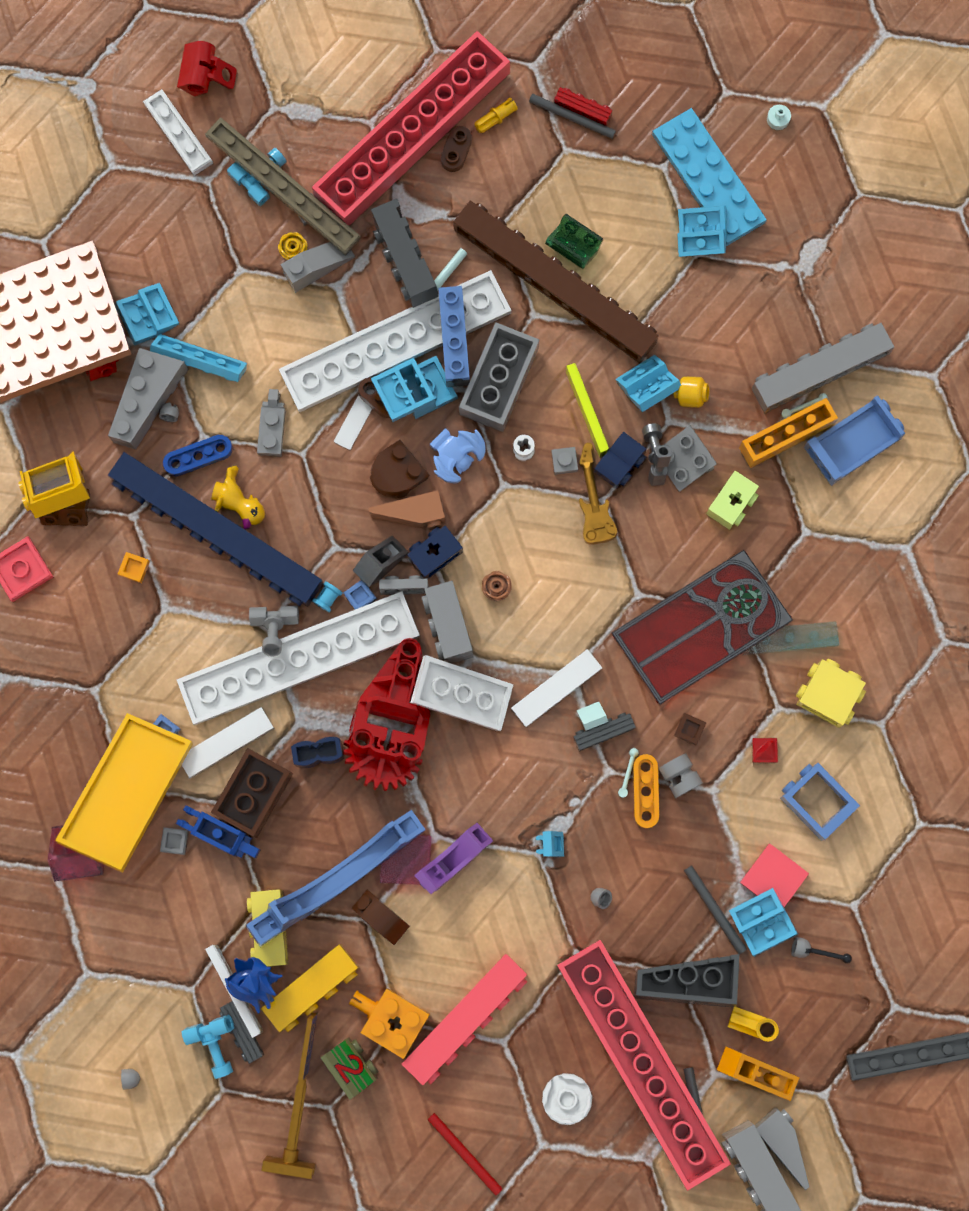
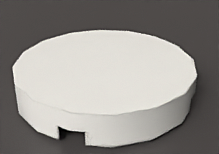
M563 1073L554 1076L547 1082L543 1090L542 1103L545 1112L552 1120L559 1124L572 1125L580 1122L587 1116L592 1105V1094L589 1086L582 1078L575 1074Z

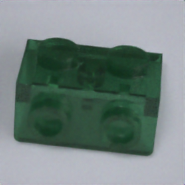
M565 214L559 226L548 236L545 244L584 269L597 255L603 238L568 214Z

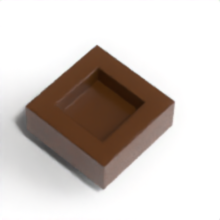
M684 713L674 736L696 746L706 722Z

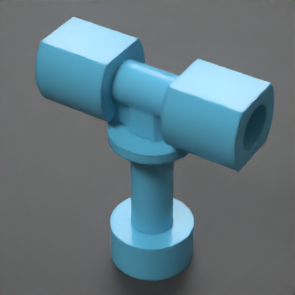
M273 148L267 154L269 159L280 168L287 162L282 153L276 148ZM236 162L227 169L228 175L239 186L242 184L248 190V195L259 206H262L270 198L269 193L261 186L262 184Z
M230 1015L216 1018L205 1026L200 1023L181 1031L186 1045L199 1041L202 1042L203 1046L208 1045L215 1066L211 1068L214 1079L224 1077L233 1072L230 1061H224L217 1042L221 1039L222 1034L229 1033L234 1029V1023Z

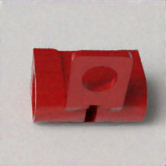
M205 41L187 43L184 46L177 87L192 96L207 93L210 81H215L228 89H233L237 69L214 56L216 48L213 44ZM224 68L230 74L229 81H225L222 77V70Z

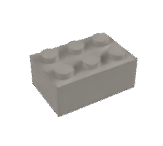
M453 581L424 588L426 595L422 596L426 615L431 613L432 619L428 620L432 636H438L439 642H436L435 646L439 660L444 659L445 662L453 664L474 658Z

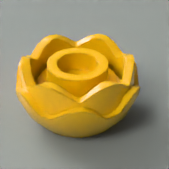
M297 232L284 234L278 245L279 253L283 258L289 260L307 250V241Z

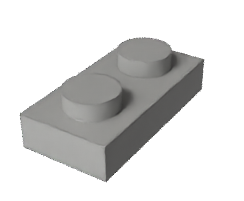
M419 575L409 576V579H399L398 576H387L385 579H379L381 595H394L401 591L403 594H425L424 588L429 587L428 579H423V576Z

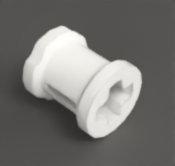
M520 435L514 440L513 452L515 457L520 461L531 459L534 455V440L529 435ZM524 444L528 445V449H525L524 452L520 451V447H523Z

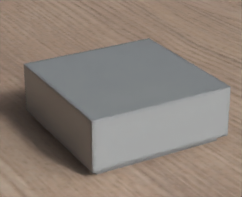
M164 827L160 852L186 855L189 831Z

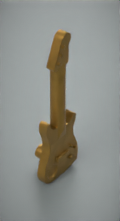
M587 442L583 447L580 466H583L590 504L584 503L582 498L579 499V504L585 515L584 541L589 545L614 540L617 536V528L609 516V501L605 500L603 505L599 504L592 467L594 464L592 458L593 445Z

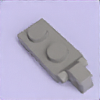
M269 389L268 402L262 403L257 447L258 455L282 457L286 411L284 403H279L280 393L277 389Z

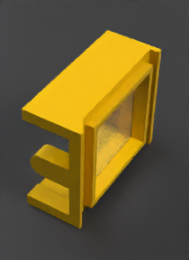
M74 451L67 457L24 473L20 471L22 481L18 482L22 494L25 495L22 501L27 511L31 510L35 519L90 499L83 484L85 483L81 473L83 469Z

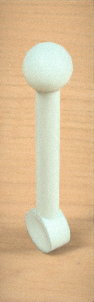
M822 393L818 398L791 410L784 409L781 415L786 419L795 412L805 409L825 398L828 399V396Z
M632 748L629 751V764L622 788L618 791V795L622 798L628 795L627 786L635 757L639 754L636 748Z

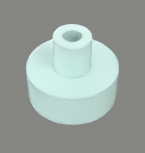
M784 105L771 107L767 115L768 125L775 130L786 128L791 119V112Z

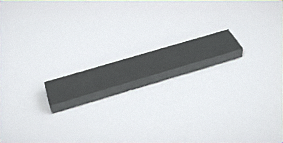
M969 1031L845 1055L850 1079L855 1081L968 1059Z

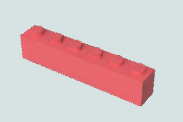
M505 954L405 1059L402 1065L422 1085L426 1082L431 1085L441 1074L438 1069L444 1063L449 1066L458 1056L455 1051L461 1045L466 1048L476 1037L473 1032L479 1026L484 1029L493 1019L490 1014L496 1008L501 1011L510 1001L507 996L513 990L518 992L528 982L524 979L528 974Z

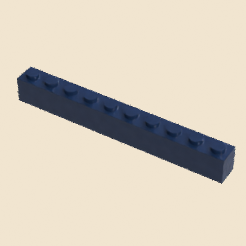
M123 452L109 472L108 476L113 481L111 485L121 492L126 489L132 493L130 497L141 505L144 502L151 505L150 510L160 517H163V515L171 518L170 523L178 529L182 530L185 527L191 531L189 535L200 543L205 540L211 544L209 548L220 556L222 553H225L231 557L229 561L238 568L245 566L250 570L249 574L255 579L261 581L263 578L270 582L269 587L279 594L282 591L290 595L288 599L295 605L301 607L303 604L309 607L313 598L324 584L322 579L127 453Z

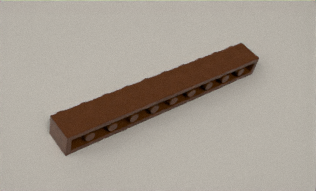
M471 200L467 203L453 221L454 230L635 361L642 363L656 345L659 337L656 334L657 331L651 325L642 324L633 312L629 310L624 311L619 307L616 300L611 297L606 298L600 294V290L595 285L585 283L574 270L568 271L556 257L552 256L550 258L543 253L544 250L538 244L529 243L521 232L511 230L500 217L495 216L494 218L487 213L488 210L482 204H475Z

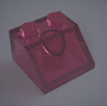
M64 825L52 827L48 863L54 882L104 874V864L66 848L55 841Z

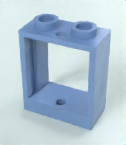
M809 763L799 773L802 777L796 783L790 781L781 790L784 795L780 799L823 841L860 805L819 763L813 767ZM816 773L846 803L822 827L792 797Z

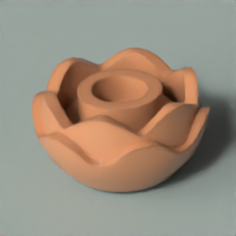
M493 571L483 578L482 591L490 600L501 601L508 597L511 592V579L500 571Z

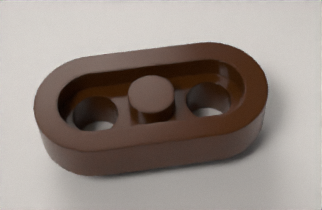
M457 126L449 133L441 154V164L449 172L459 171L464 165L472 143V135L468 128ZM461 134L464 138L457 139L456 136ZM451 155H455L457 158L455 160H450L448 157Z
M372 377L363 379L358 387L360 398L380 416L390 418L387 410L383 408L384 405L371 381ZM368 389H373L374 393L367 394L366 391Z

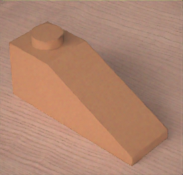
M438 490L368 508L371 518L419 528L428 527V530H433L436 527L440 528L442 523H446Z

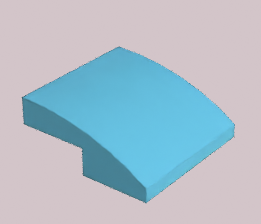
M726 206L678 209L679 233H677L679 257L726 253Z
M160 283L140 289L138 294L118 300L115 303L134 346L157 337L159 334H163L179 325V321Z
M656 355L616 378L621 389L642 412L673 394L681 386L679 379L668 371L666 364Z
M774 888L729 910L739 932L743 935L754 957L798 935Z

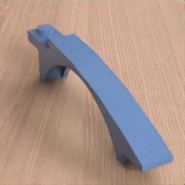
M410 810L394 822L388 823L361 848L319 878L297 891L269 903L267 911L246 924V928L259 947L263 946L299 920L302 921L409 844L426 829L413 811Z

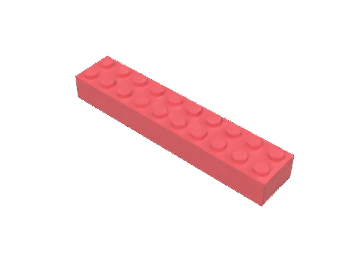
M476 31L312 186L314 197L350 226L510 74V61L484 36Z
M602 941L594 942L557 964L558 969L686 1190H690L731 1165Z

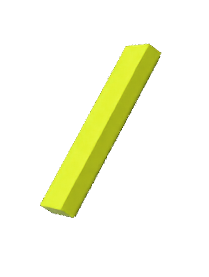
M573 363L566 366V375L598 456L601 458L609 451V447L577 366Z

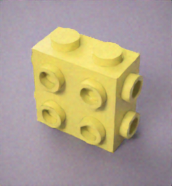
M822 659L818 665L813 663L807 674L811 678L807 685L802 684L798 690L796 697L799 700L796 705L840 728L844 723L848 725L855 714L852 708L856 702L860 703L866 693L863 687L866 683L861 680L862 677L853 671H848L847 673L840 669V665L830 659L825 661Z

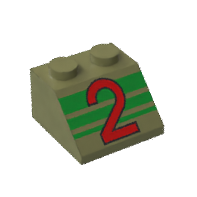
M350 1037L321 1057L349 1100L378 1079L376 1073L379 1072L371 1060L366 1061L361 1053L364 1050L356 1039L352 1041Z

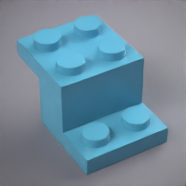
M437 356L418 365L415 359L412 358L371 378L392 422L411 413L417 419L458 399L453 387H446L445 371Z

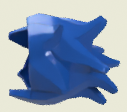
M251 957L247 961L235 958L236 972L225 978L228 992L236 999L252 1004L257 1013L261 1011L260 1000L265 1003L267 1009H270V1002L274 1001L272 995H276L271 984L277 982L283 976L272 973L270 971L271 967H267L259 958Z

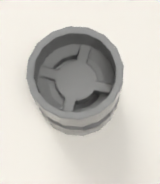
M686 753L658 768L664 779L671 782L669 788L675 799L703 784L697 771L691 770L693 764Z

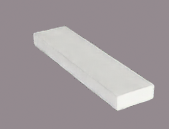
M162 89L143 101L145 107L194 176L213 164L212 159Z
M587 649L511 707V709L522 724L528 727L598 673L602 667Z
M260 707L190 749L182 763V767L191 779L273 730L274 727L263 708Z
M211 945L205 950L226 987L225 978L231 976L233 972L219 946ZM229 993L252 1038L263 1033V1029L250 1004L236 999Z

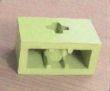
M734 471L706 514L729 530L734 524L739 526L746 515L743 513L747 505L752 507L759 495L756 494L759 486L737 471ZM734 498L739 499L734 506L730 504Z

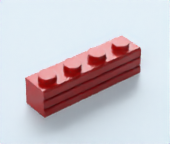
M560 87L554 98L555 104L607 126L612 116V110L607 105L602 106L593 99H586L582 94L573 93L568 88Z

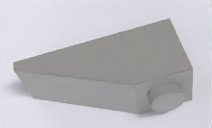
M328 242L303 251L280 265L283 274L296 293L355 258V255L351 250L344 255L333 244Z
M774 1108L757 1122L755 1127L762 1140L800 1186L807 1190L809 1183L796 1131L791 1125L794 1120L784 1109L780 1112L777 1108Z

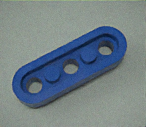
M215 435L169 452L163 459V467L171 476H181L227 459L233 451V446L228 437ZM220 445L225 446V449L222 452L217 451V448ZM196 454H203L200 460H195ZM174 462H180V466L178 468L172 467Z

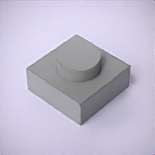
M575 447L551 450L554 475L578 472Z

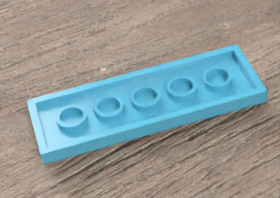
M692 108L652 131L653 137L699 206H726V246L766 223L767 219Z

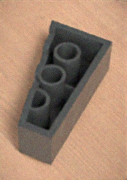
M397 198L371 209L376 230L373 231L377 243H382L385 248L382 250L386 262H391L394 267L391 269L395 281H400L403 286L400 288L404 300H409L414 308L439 297L437 286L425 259L420 258L422 255L416 239H411L412 233L406 217H402Z
M740 954L637 970L635 973L634 998L733 1008L737 1005Z

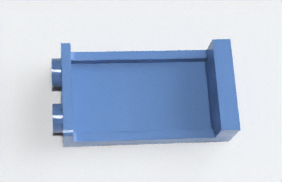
M879 396L874 397L871 402L817 438L813 437L805 444V450L831 486L901 440L905 435L902 422L898 418L895 419L890 413V406L884 399L881 400Z

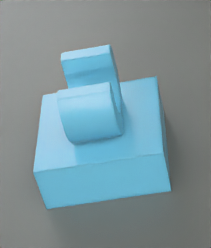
M545 831L543 835L536 837V840H543V849L536 850V853L543 854V857H564L563 832Z

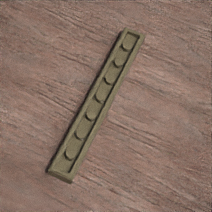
M221 117L205 133V136L344 255L361 239L357 232Z

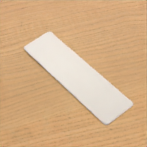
M368 389L366 393L373 394L374 390ZM359 395L334 440L336 444L349 450L372 410Z

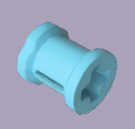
M325 581L323 584L324 588L317 598H313L312 602L330 613V607L343 592Z

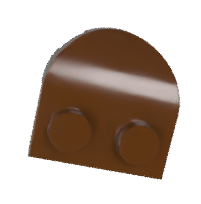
M398 440L377 455L371 467L370 480L373 487L380 494L402 498L407 496L410 490L426 481L430 475L404 443Z

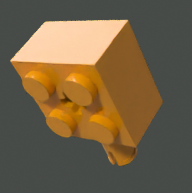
M389 988L385 990L381 999L376 1002L357 990L353 997L362 1003L352 998L349 1005L368 1015V1021L363 1027L361 1034L404 1059L430 1013ZM399 1017V1023L402 1027H397L393 1030L391 1028L392 1023L389 1020L390 1018L395 1019Z

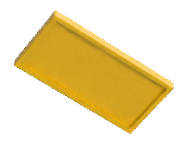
M127 713L55 841L66 848L123 873L193 745L192 741Z

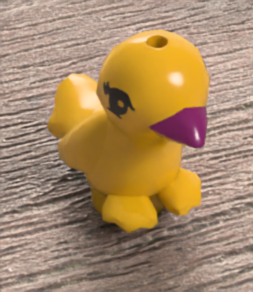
M232 466L226 470L224 483L216 481L211 500L217 501L215 507L217 512L220 511L221 507L237 512L242 519L245 530L249 529L252 525L260 524L264 520L265 510L258 501V498H253L252 495H250L249 499L244 497L235 479L239 468Z

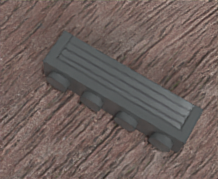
M625 712L618 715V718L615 720L610 718L607 723L585 732L584 729L575 732L576 735L573 738L578 751L634 730L636 726L631 714H626Z
M233 1001L222 1006L219 1014L221 1017L231 1016L234 1029L229 1033L234 1034L236 1038L234 1042L243 1051L241 1055L244 1061H248L250 1064L264 1056L256 1038H252Z

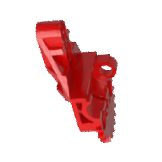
M413 638L401 641L359 698L351 721L349 738L343 744L348 747V749L343 750V755L350 756L344 762L345 764H353L349 772L358 771L356 780L358 781L364 777V786L373 782L374 790L378 788L379 784H382L384 791H387L389 784L394 790H397V782L403 787L406 786L405 778L412 781L414 776L411 772L418 774L420 769L416 765H421L423 761L420 759V756L424 750L430 710L410 703L423 659L421 646ZM404 651H409L412 655H407ZM399 672L406 673L408 677L402 676ZM372 714L414 725L413 734L392 730L385 751L383 744L386 740L388 728L367 723L368 715ZM356 740H362L366 745L361 746ZM404 752L411 753L413 758L406 757Z

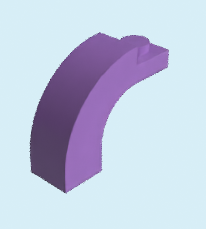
M476 823L414 876L419 880L420 885L432 894L466 867L493 840Z

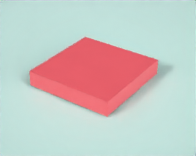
M29 536L0 553V584L12 602L54 577Z
M769 843L739 883L756 896L774 888L785 907L809 873Z

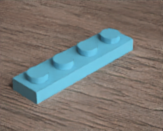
M159 334L150 346L151 352L184 361L186 366L224 377L230 381L239 382L247 369L246 362Z

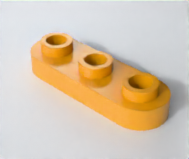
M643 754L633 764L634 819L638 826L648 829L655 826L659 820L658 763L653 756ZM647 763L650 766L649 771H642L641 764ZM642 788H649L650 795L643 796L641 793ZM643 812L650 813L651 818L649 821L642 819Z

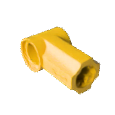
M734 1006L727 1027L767 1042L773 1041L778 1036L779 1028L775 1021ZM766 1022L771 1023L774 1028L772 1035L768 1037L760 1033L761 1025Z

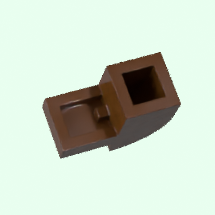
M368 889L352 907L367 924L393 945L397 943L410 927Z

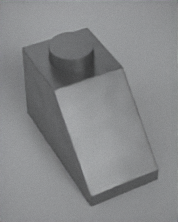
M391 536L367 551L355 566L353 572L370 587L377 583L379 579H383L408 554V551Z

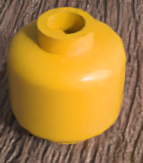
M684 376L680 379L681 386L679 390L674 392V398L678 399L680 406L700 408L704 405V402H708L710 388L709 384L705 383L702 377Z

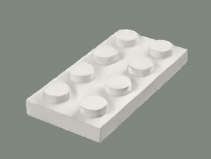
M426 655L423 656L410 703L495 731H501L513 684Z

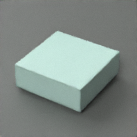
M600 702L577 710L578 717L585 730L608 722Z

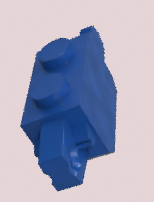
M185 805L183 810L187 814L197 817L198 820L192 826L188 822L178 819L177 825L189 830L190 834L233 856L242 858L244 853L257 858L261 849L249 844L252 838L248 834L207 813H200Z

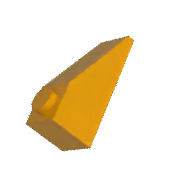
M725 1047L717 1067L718 1071L789 1101L792 1099L800 1078L729 1047Z

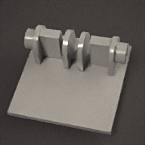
M691 425L664 444L669 445L672 450L670 464L667 467V475L679 492L704 473L712 471L714 466L717 465Z

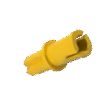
M509 97L496 108H490L489 113L474 123L476 130L479 133H484L495 124H501L504 118L518 110L516 103Z

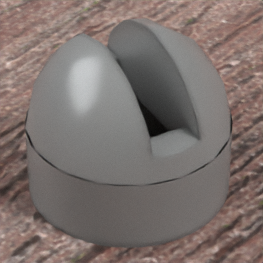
M170 402L165 403L160 409L159 418L167 422L178 421L179 409L177 405L171 406Z
M596 888L592 891L590 898L596 907L606 909L611 904L612 893L604 888Z
M134 1069L121 1070L123 1090L132 1089L139 1084L140 1076L138 1072Z

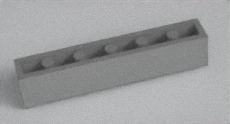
M873 323L868 324L860 330V333L854 336L852 333L847 334L839 340V343L833 346L831 343L826 344L818 349V353L812 356L810 353L798 358V362L793 365L786 363L777 368V372L768 375V373L757 377L752 391L764 414L889 355L894 349V345L882 323L875 326Z

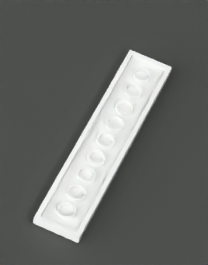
M491 270L458 285L462 286L466 334L511 314L512 310ZM439 297L414 308H408L280 368L281 376L299 413L359 385L365 378H373L407 360L415 359L443 346Z
M401 591L281 638L282 651L278 656L271 657L265 655L262 652L261 646L179 678L177 683L192 723L195 726L396 647L404 639H416L420 635Z

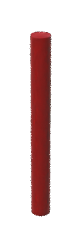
M433 1113L427 1120L495 1196L498 1195L503 1188L443 1121Z

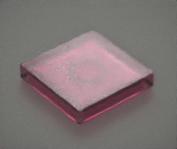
M419 835L381 864L380 883L420 885L419 880L414 875L431 862L432 836Z

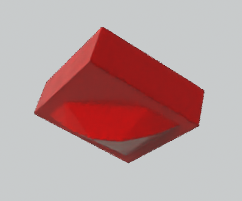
M752 738V763H778L777 738Z

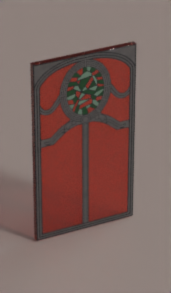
M743 550L612 632V635L656 699V702L662 705L785 627L793 619L751 561L748 554Z

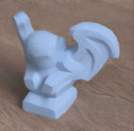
M445 428L430 443V447L439 453V456L434 455V463L437 469L434 470V473L448 483H459L462 480L460 476L454 473L453 469L456 467L459 474L469 469L474 459L467 455L468 453L473 452L477 460L481 461L486 452L484 439L477 430H475V433L458 431V437L450 436V432Z

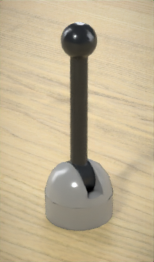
M800 937L794 938L791 950L793 957L805 958L810 953L840 959L847 964L852 961L850 954L841 955L811 948L808 940Z

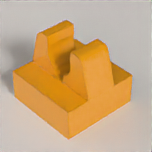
M126 552L118 575L142 584L150 561Z

